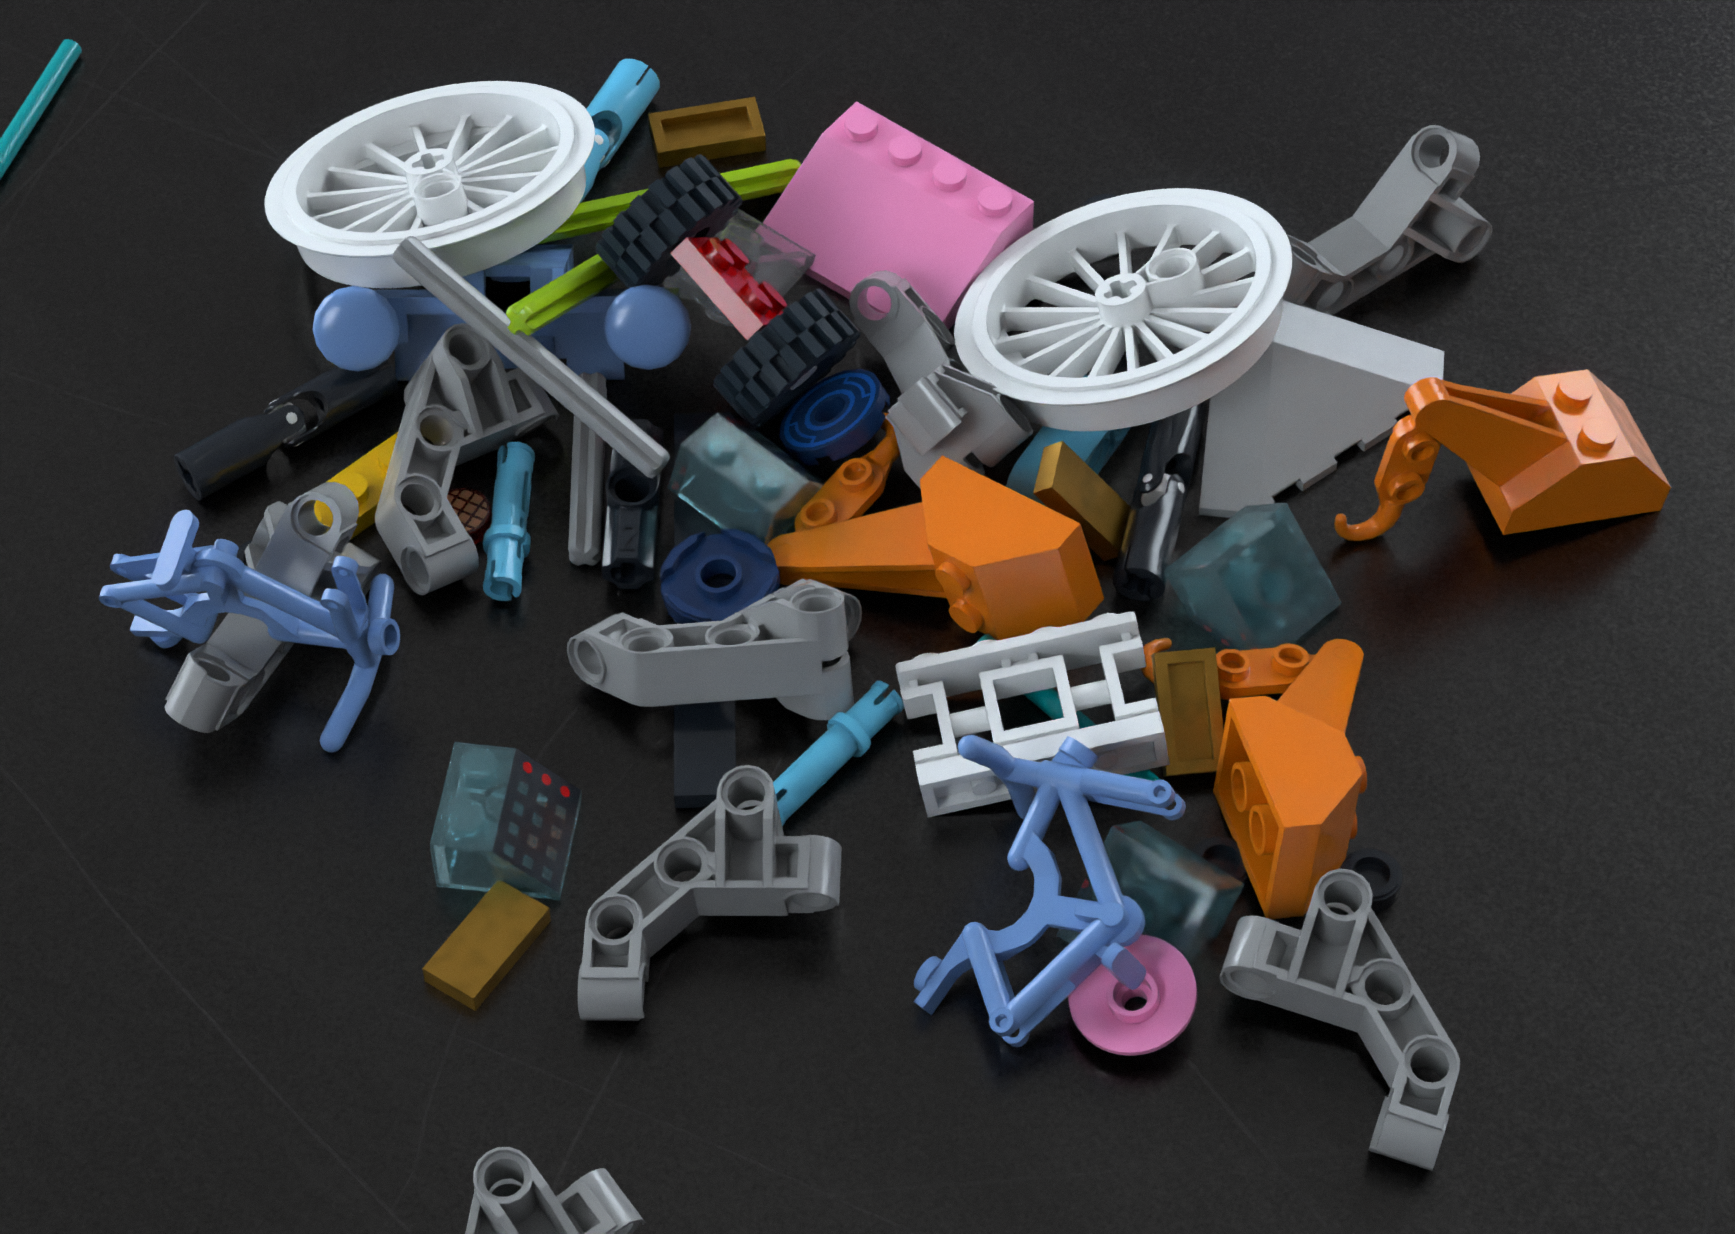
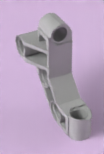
M1439 125L1424 127L1411 137L1352 217L1308 243L1287 235L1292 251V271L1283 300L1334 315L1435 253L1458 263H1464L1475 257L1485 247L1492 234V225L1459 197L1475 177L1474 174L1479 167L1480 153L1475 142L1465 135ZM1449 145V155L1440 166V155L1443 149Z
M884 270L876 271L856 284L851 291L849 299L850 311L855 318L853 322L883 356L902 393L897 398L899 401L888 410L889 414L885 418L894 427L904 471L920 489V479L942 455L981 475H985L983 464L988 467H994L1033 434L1029 421L1010 397L993 391V388H997L995 385L968 372L960 360L955 340L948 328L905 278L902 279L896 273ZM869 287H881L889 294L891 298L889 313H879L870 307L867 302Z
M465 323L454 324L445 331L404 389L406 406L375 512V524L379 534L399 566L407 584L414 592L420 595L428 594L476 573L479 567L476 546L447 499L455 466L498 450L502 445L507 446L508 442L536 430L552 417H554L555 421L560 417L547 393L539 384L519 367L506 373L503 362L493 345ZM423 437L431 440L434 445L428 443ZM403 505L410 507L416 515L408 512Z
M325 482L296 497L288 505L277 501L267 506L252 542L248 544L244 551L248 567L317 601H321L325 589H337L331 572L335 557L346 556L354 559L359 564L356 574L364 597L370 590L372 579L378 575L382 561L349 542L358 525L356 522L359 515V506L354 493L345 485L337 482ZM316 500L324 502L330 508L333 515L331 527L323 525L317 519L314 511ZM244 593V596H246V597L259 600V599H257V598H255V597H252V596H250V595ZM228 613L209 640L188 653L165 698L167 700L164 706L166 713L179 724L189 729L203 733H210L214 730L218 731L238 718L247 709L294 643L273 639L268 633L267 625L261 620L242 614Z
M800 579L786 588H780L722 621L656 625L642 618H634L623 612L614 614L571 637L567 643V654L574 672L581 680L637 706L654 707L776 698L786 709L814 720H830L837 712L846 713L854 705L850 656L847 650L849 641L854 637L859 628L862 608L860 601L851 594L816 580Z
M751 765L738 766L728 771L719 782L717 799L605 892L589 908L585 921L583 957L578 975L577 991L580 1019L639 1021L641 1018H644L645 982L649 980L650 957L698 916H788V913H814L815 911H825L836 905L838 906L842 847L837 841L819 835L784 836L773 780L768 773L759 767ZM691 870L698 872L696 877L689 881L680 882L673 880L676 875L683 871ZM626 927L632 929L628 935L620 939L605 938L610 931L616 928Z
M1336 869L1323 875L1315 886L1302 930L1261 916L1241 917L1237 922L1219 976L1220 983L1232 993L1243 998L1258 1000L1357 1032L1390 1087L1388 1097L1385 1096L1368 1151L1432 1171L1450 1115L1447 1112L1460 1071V1058L1437 1016L1372 910L1373 893L1367 880L1357 872L1348 869ZM1383 991L1389 994L1395 1003L1389 1005L1378 1004L1368 997L1367 992ZM1416 1067L1430 1068L1438 1074L1441 1080L1433 1083L1424 1082L1416 1077L1412 1069Z
M497 1147L486 1152L477 1161L474 1168L473 1183L475 1189L465 1234H632L640 1222L642 1224L646 1222L605 1168H599L585 1174L565 1191L555 1196L548 1183L524 1153L511 1147Z

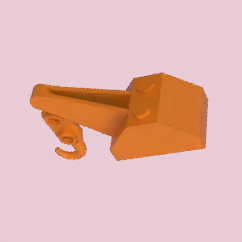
M1588 369L1537 376L1511 394L1460 385L1436 377H1429L1417 381L1405 392L1404 401L1411 415L1400 419L1393 427V433L1389 438L1374 480L1380 503L1377 512L1365 522L1354 525L1347 524L1346 515L1342 513L1337 514L1334 528L1340 537L1348 541L1359 542L1373 539L1388 531L1400 518L1404 505L1416 500L1424 492L1425 484L1429 479L1441 444L1466 462L1503 535L1661 511L1671 486L1624 401Z
M886 418L881 426L886 435L877 447L860 458H853L844 462L797 513L794 522L796 531L779 535L767 544L771 548L780 574V584L791 585L800 579H812L838 588L947 598L950 605L949 614L961 628L971 633H975L978 630L984 634H990L997 641L1030 634L1042 627H1062L1084 622L1104 600L1087 542L1079 522L943 455L920 479L922 502L862 516L883 493L892 464L900 456L894 427Z
M1169 638L1154 639L1143 646L1146 667L1140 668L1144 677L1153 684L1151 655L1170 649L1172 641ZM1330 640L1323 644L1317 654L1314 655L1308 654L1303 647L1290 643L1281 644L1274 648L1242 651L1224 649L1216 654L1220 698L1229 700L1213 792L1232 838L1237 841L1245 869L1264 915L1271 920L1304 916L1308 911L1315 886L1319 879L1329 871L1340 869V866L1346 859L1349 840L1355 839L1357 835V816L1355 810L1359 794L1364 793L1366 790L1367 773L1362 757L1354 755L1345 733L1360 677L1364 653L1356 643L1349 640ZM1276 693L1283 694L1278 701L1267 696H1256Z

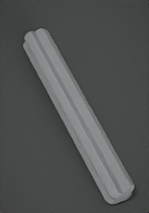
M583 372L578 375L607 400L606 378L601 373L588 374ZM574 415L568 540L569 560L577 566L582 564L593 566L601 559L605 441Z

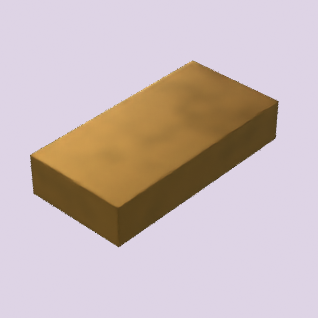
M755 97L648 114L649 131L659 168L682 164L684 160L690 157L694 159L700 154L710 160L766 151V135Z
M1063 441L1044 447L1033 494L1048 508L1079 522L1087 545L1104 561L1118 557L1130 506Z
M1215 648L1153 653L1151 658L1155 697L1165 732L1170 765L1162 766L1163 777L1217 772L1224 729Z
M498 879L422 968L424 981L476 1011L551 922L550 908Z

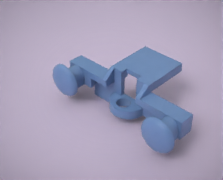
M535 245L507 261L463 276V278L485 297L486 277H490L491 280L498 282L530 281L531 294L573 269V245ZM645 284L630 287L629 289H605L531 336L558 359H566L567 366L577 375L583 372L588 374L598 372L606 380H624V362L631 367L651 370L665 367L679 358L688 345L691 323L688 310L680 300V288H664ZM351 286L337 289L323 299L315 312L312 330L316 346L324 357L341 369L358 372L376 368L386 361L395 349V374L397 381H410L445 331L454 324L467 323L427 289L372 290ZM494 347L505 369L518 368Z

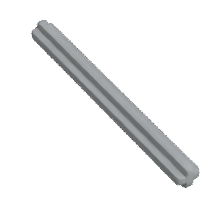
M409 236L396 248L392 257L403 270L645 476L653 478L662 471L670 459L667 450L535 338L523 332L517 335L511 333L507 328L511 323L507 315L416 237Z

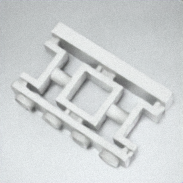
M1134 612L1121 614L1106 613L1085 622L1062 627H1042L1030 634L998 641L983 640L971 647L940 654L924 653L914 657L912 660L899 662L895 666L907 719L937 713L943 744L913 751L919 786L928 817L1011 799L1007 786L990 768L964 759L958 754L955 738L991 730L993 743L1003 746L1013 757L1036 762L1052 761L1066 737L1070 736L1088 747L1099 757L1091 769L1124 775L1170 765L1165 732L1160 711H1158L1156 697L1125 704L1118 673L1146 667L1143 644ZM1102 663L1105 680L1070 687L1067 670ZM1057 687L1064 718L1004 731L997 700ZM982 689L985 706L950 714L946 697ZM1107 704L1112 705L1115 721L1079 728L1076 711Z

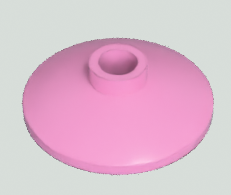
M1141 934L1137 941L1130 946L1124 947L1146 968V976L1138 988L1135 990L1129 989L1120 983L1101 964L1068 996L1072 1018L1082 1035L1098 1048L1117 1055H1143L1167 1046L1186 1029L1193 1017L1197 1003L1195 976L1184 955L1177 948L1162 939ZM1133 997H1142L1147 1001L1143 1008L1135 1011H1128L1124 1008L1126 1002Z

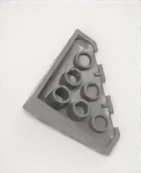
M1283 300L1282 319L1278 331L1267 350L1245 374L1210 398L1199 515L1259 520L1275 509V501L1272 497L1296 483V486L1301 491H1304L1336 470L1337 461L1335 457L1355 444L1362 451H1366L1393 433V427L1397 423L1395 418L1409 410L1404 401V395L1408 388L1417 381L1429 377L1443 380L1445 351Z

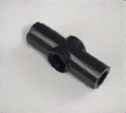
M630 419L664 448L663 429L655 427L648 419ZM612 447L610 475L605 484L607 513L602 576L604 580L616 584L619 589H640L644 583L654 580L657 531L661 524L660 490L662 471L655 477L649 478Z

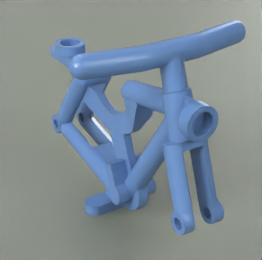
M182 510L173 517L160 553L133 557L125 554H115L113 556L110 569L133 582L103 586L98 598L99 601L108 607L121 608L134 614L135 616L129 631L135 636L150 637L161 648L172 647L182 638L193 643H205L212 634L218 613L228 612L246 615L263 621L268 627L269 635L277 641L347 649V652L353 658L354 666L348 684L319 740L321 747L327 752H336L343 746L369 697L382 655H393L399 647L400 629L397 622L390 618L394 593L393 579L387 574H378L372 579L367 606L356 574L359 564L354 559L346 556L335 557L331 568L337 589H325L321 601H317L244 565L237 558L239 547L232 541L217 539L214 545L192 548L199 527V520L190 510ZM207 591V593H201V594L196 593V592ZM244 593H246V594H248V595H250V596H252V597H255V598H257V599H259V600L246 597V596H244ZM167 597L184 606L175 610H164L144 599Z
M967 735L962 737L958 743L959 754L964 759L988 767L1007 786L1016 812L1023 819L1022 825L1008 852L1007 860L1009 866L1016 871H1023L1030 866L1034 875V896L1027 911L1013 925L1000 931L988 930L978 922H970L965 925L962 933L943 960L937 956H932L917 971L914 987L920 993L914 1003L932 1015L957 978L973 968L990 1017L989 1025L991 1029L999 1036H1002L1004 1041L1012 1047H1020L1028 1041L1030 1033L1101 964L1120 983L1131 990L1138 988L1146 976V968L1124 948L1137 941L1143 933L1145 926L1144 912L1136 901L1122 895L1087 800L1162 815L1168 820H1177L1182 817L1186 805L1183 799L1175 793L1173 787L1165 780L1151 781L1091 769L1099 757L1088 747L1070 736L1066 737L1052 761L1036 762L1013 757L1003 746L975 735ZM1060 801L1097 901L1061 896L1062 877L1055 854L1042 842ZM1176 802L1174 809L1167 810L1170 804ZM1049 927L1081 932L1031 982L1014 996L1003 961L1030 947ZM1019 1029L1018 1036L1011 1037V1034Z

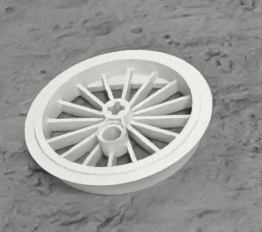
M480 81L445 85L413 92L381 102L350 115L321 131L299 147L280 166L270 181L265 195L266 216L272 228L281 237L297 245L301 257L312 270L327 279L342 284L367 288L422 286L403 270L392 257L396 248L409 236L416 237L460 276H467L493 267L530 249L552 234L571 216L579 205L586 187L584 164L590 156L595 141L594 123L587 109L576 99L556 89L537 84L514 81Z
M1190 188L1156 189L1124 194L1091 203L1052 219L1024 235L1001 252L979 274L965 294L956 316L954 338L958 355L971 375L995 385L997 388H993V391L1010 397L1028 421L1042 426L1069 431H1106L1138 426L1175 415L1202 403L1234 383L1260 359L1273 341L1282 319L1283 295L1287 289L1292 271V251L1289 239L1281 225L1267 211L1243 198L1217 191ZM1181 245H1197L1192 250L1179 248ZM1157 246L1151 259L1136 273H1132L1131 251ZM1225 252L1233 254V255H1231V256H1229V257H1227V258H1225V259H1223V260H1221V261H1219V262H1217V263H1215V264L1209 266V265H1210L1213 261H1215L1221 254H1223V253H1225ZM1119 254L1120 274L1110 277L1105 281L1090 266L1094 262ZM1255 271V276H1254V277L1235 281V280H1237V279H1239V278H1241V277H1243V276H1245V275H1247V274H1249V273ZM1076 272L1092 289L1095 296L1055 282ZM1037 299L1058 307L1025 306L1030 301ZM1009 331H1029L1013 336H1008L1007 334ZM1141 343L1157 362L1140 367L1138 344ZM1163 343L1184 350L1173 355ZM1126 350L1128 371L1113 374ZM1091 370V372H1090V374H1089L1088 377H1083L1085 374H1087V373Z

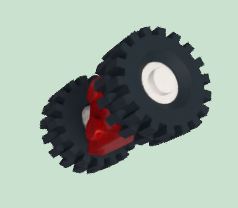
M700 154L694 159L690 157L684 160L680 167L676 165L667 171L665 177L661 180H655L648 186L649 189L644 194L638 195L630 202L631 206L626 211L620 212L613 220L615 223L605 229L601 235L603 238L597 241L595 246L597 249L595 251L628 289L645 284L659 286L668 276L671 278L682 267L747 341L750 340L748 344L741 347L733 355L734 358L723 366L720 370L721 373L715 377L713 385L751 428L755 429L756 427L763 426L768 420L771 421L776 418L782 410L788 409L804 391L832 371L831 368L847 355V351L854 347L857 343L856 340L860 338L861 334L823 289L819 288L813 293L809 292L799 302L795 301L787 307L785 300L774 287L766 281L758 284L745 269L749 264V260L738 246L728 238L721 242L718 237H714L718 232L723 231L730 223L728 220L739 211L738 207L742 205L743 200L709 160Z

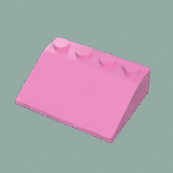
M856 101L821 134L754 235V244L850 299L851 291L856 284L872 273L884 270L896 273L910 283L949 330L955 324L956 316L965 294L979 274L1001 252L1033 230L1034 201ZM871 286L868 288L867 302L870 307L879 313H889L891 308L889 294L881 287Z

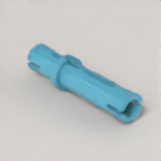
M508 442L507 448L502 445L498 449L492 520L490 528L486 530L483 539V549L487 554L483 591L487 596L498 601H509L512 595L516 598L520 595L522 590V566L524 558L530 552L531 538L526 527L535 452L530 446L521 442Z
M876 681L871 686V689L846 713L837 712L828 721V730L773 782L782 826L853 756L861 757L867 752L871 745L870 739L904 709L902 698L895 690L884 698L883 694L889 689L887 683Z

